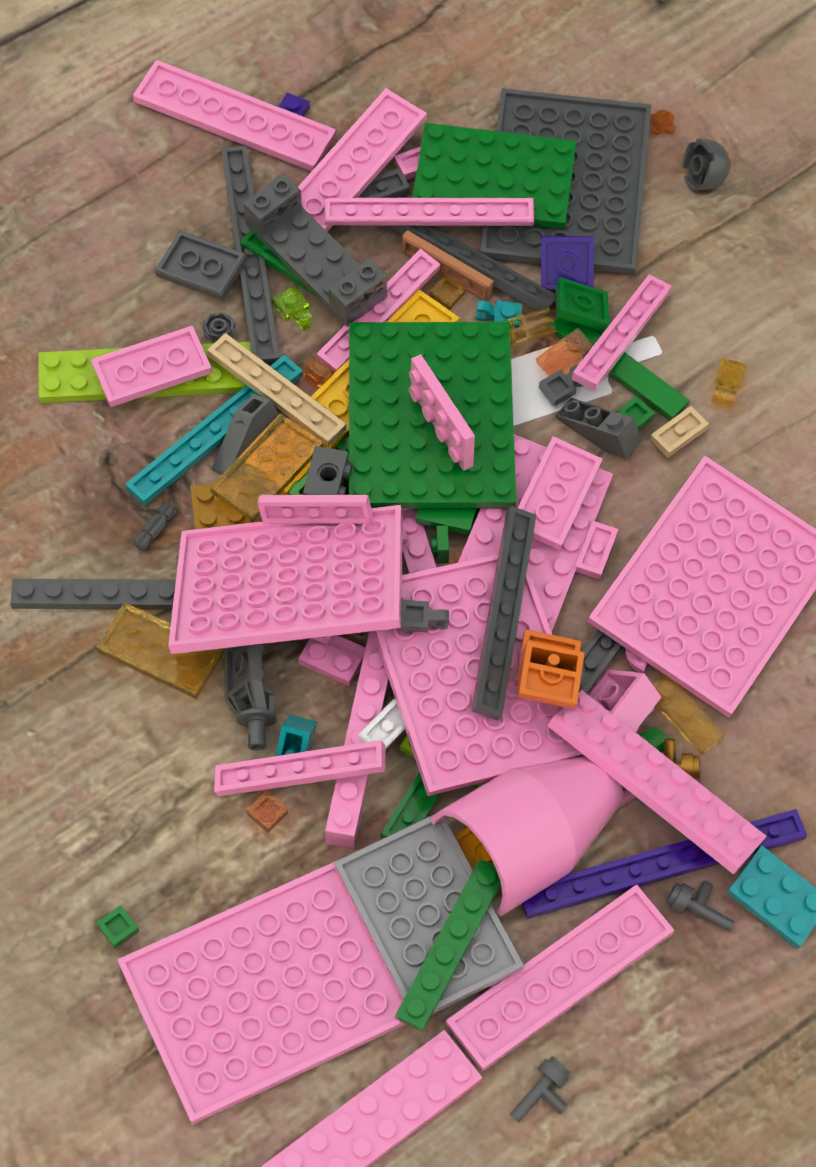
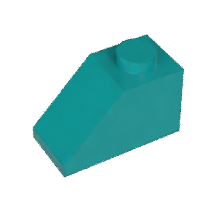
M290 714L281 727L275 756L311 751L318 722Z

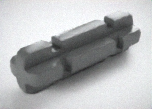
M167 503L161 504L157 509L158 513H154L141 529L143 532H139L134 537L133 542L136 548L141 551L148 548L151 544L150 540L153 541L166 526L165 522L170 521L174 516L175 512L172 506H169Z

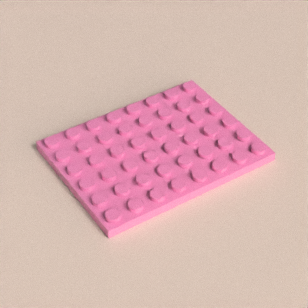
M704 456L586 622L729 718L816 590V529L713 460Z
M401 505L371 508L373 514L371 524L263 523L262 521L182 531L168 644L170 653H187L401 628L403 520Z
M499 554L402 575L401 600L428 601L430 610H449L447 629H437L429 625L427 633L399 631V628L373 631L427 796L488 782L509 769L584 756L548 727L550 720L563 707L517 697L519 686H516L515 682L525 629L552 635L528 567L502 717L495 720L471 712Z
M334 862L117 959L191 1125L406 1025L395 1019L403 999L334 866Z

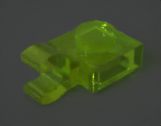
M295 286L272 297L274 306L286 321L294 318L302 330L312 326L309 320L312 318L308 311L309 303Z

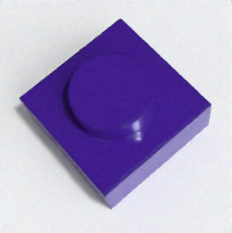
M287 93L278 107L304 117L310 108V101Z

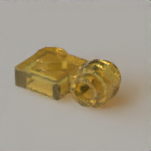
M721 357L714 384L721 387H715L711 402H715L716 406L723 408L733 406L737 392L732 391V389L740 391L747 364Z

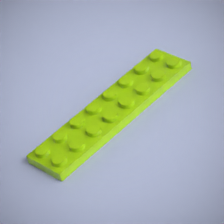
M238 342L252 353L250 342ZM214 343L201 344L210 363L211 374L140 398L238 393L246 384L208 356L207 349ZM123 348L38 352L39 402L106 400L93 369L91 359Z

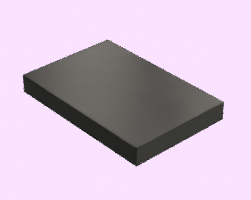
M179 230L154 272L157 277L224 300L246 264L248 257L247 254Z

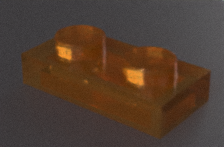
M577 328L538 356L536 362L548 377L559 370L565 373L572 366L582 361L593 345L582 331Z

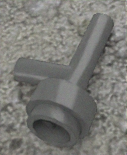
M708 881L701 883L695 899L692 898L694 888L685 883H682V885L676 883L667 897L666 904L670 905L669 909L678 914H681L687 908L727 931L731 930L735 922L705 905L713 888V885Z
M553 1056L549 1060L545 1059L537 1069L543 1076L510 1113V1116L518 1123L541 1097L559 1114L568 1106L564 1100L549 1088L554 1084L557 1088L561 1089L568 1081L567 1076L570 1074V1071Z

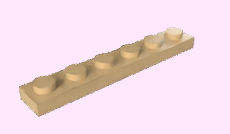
M225 333L207 349L208 356L257 394L270 399L277 409L327 447L346 430V423Z

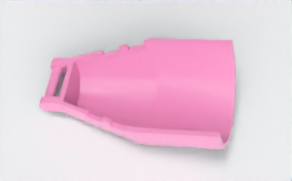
M586 756L509 769L440 810L430 821L433 825H436L447 817H454L468 826L482 842L492 858L500 877L503 897L497 913L501 917L569 874L617 809L630 802L636 796Z

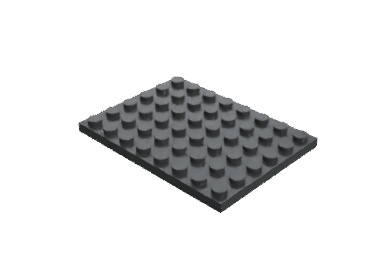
M502 88L496 131L576 141L565 229L535 225L483 226L480 253L492 259L541 264V236H594V270L635 275L651 104Z

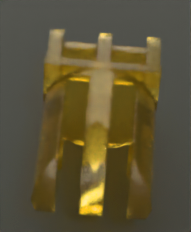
M550 307L525 315L520 314L519 316L502 321L510 322L511 347L557 332L556 327H549L534 333L529 332L552 324L554 322L552 316L529 323L526 322L527 320L550 313ZM522 320L523 326L515 329L513 322ZM525 331L527 337L519 340L517 333Z

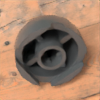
M696 139V142H691L687 146L684 153L683 168H687L689 176H684L685 182L689 188L697 191L715 189L725 181L730 171L731 162L724 146L714 140Z

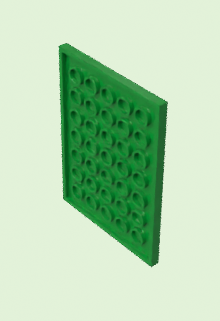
M350 322L349 463H352V469L350 468L349 495H368L371 508L401 505L402 509L516 507L510 322ZM420 354L475 435L473 467L465 471L462 470L458 462L454 463L452 461L445 442L439 441L432 422L426 421L419 402H414L410 396L409 387H411L409 371H411V358Z

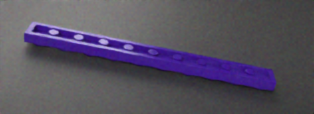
M797 809L749 822L767 836L761 843L767 850L802 841L807 837ZM689 839L567 874L521 904L526 918L530 919L628 891L635 885L642 887L720 863Z

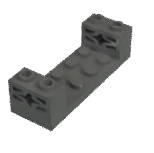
M284 173L243 202L246 226L344 325L348 327L350 322L361 318L373 309L374 306L387 298V275L370 258L359 264L302 207L301 190Z

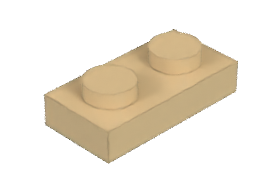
M690 406L651 434L650 441L669 458L708 429L709 423Z

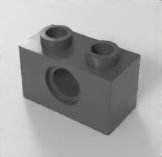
M315 446L303 495H346V487L343 484L345 479H349L350 468L352 469V463H348V452ZM325 478H332V479H334V480H332V481H324L323 479H325Z

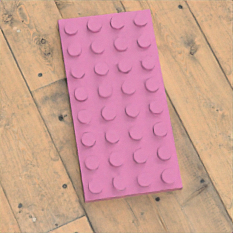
M514 434L516 507L518 508L547 447ZM600 468L591 483L560 551L532 538L528 569L551 633L576 571L575 564L590 525L597 517L613 473ZM508 508L480 509L458 563L499 554L506 510Z

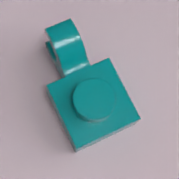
M496 300V305L493 306L487 301H478L475 319L480 321L510 322V330L519 331L522 303Z

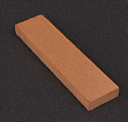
M407 230L403 234L402 253L412 258L422 249L440 263V270L437 274L483 301H488L492 297L494 282L492 279Z

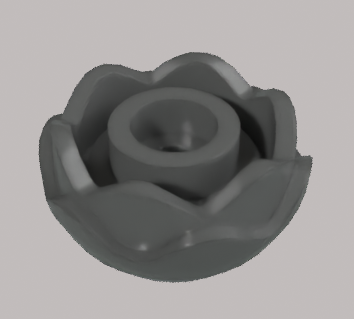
M224 312L210 314L202 323L205 337L214 343L225 333L232 337L236 329L233 318Z

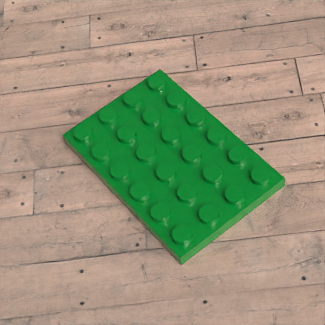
M425 123L412 198H533V225L565 229L576 141Z

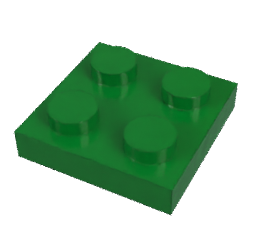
M559 277L555 284L557 318L605 332L610 325L608 292Z

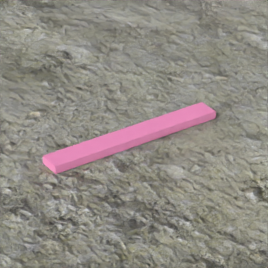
M325 198V225L533 226L534 224L533 198Z

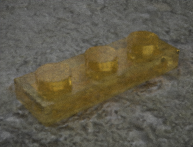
M664 675L652 684L661 696L656 704L658 709L700 755H703L723 740L724 734L675 681Z

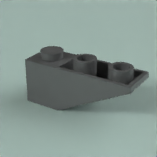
M253 394L235 412L212 466L214 472L231 478L233 474L240 470L245 461L284 424L270 399Z
M570 398L555 415L558 420L603 451L625 459L642 441L633 417L574 398Z

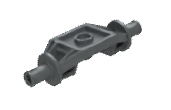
M268 643L224 648L225 701L237 715V723L248 727V749L255 751L264 750L267 747L265 727L277 721V716L274 712V691L264 687L262 684L264 677L262 652L264 646ZM246 704H251L253 709H248Z

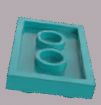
M761 845L726 893L794 948L798 949L816 925V888Z

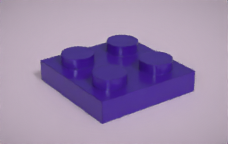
M541 236V286L547 290H555L558 278L562 277L594 287V236Z

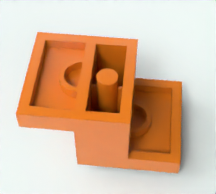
M525 629L515 685L519 686L517 697L575 709L578 701L585 653L580 651L581 641Z

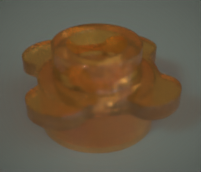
M660 110L650 115V121L653 125L651 132L653 134H673L676 131V126L673 125L674 115L669 111Z

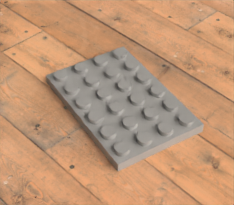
M434 815L334 862V866L403 1000L473 872L447 821L444 819L433 825L430 820ZM490 905L433 1014L524 969V965L492 905Z

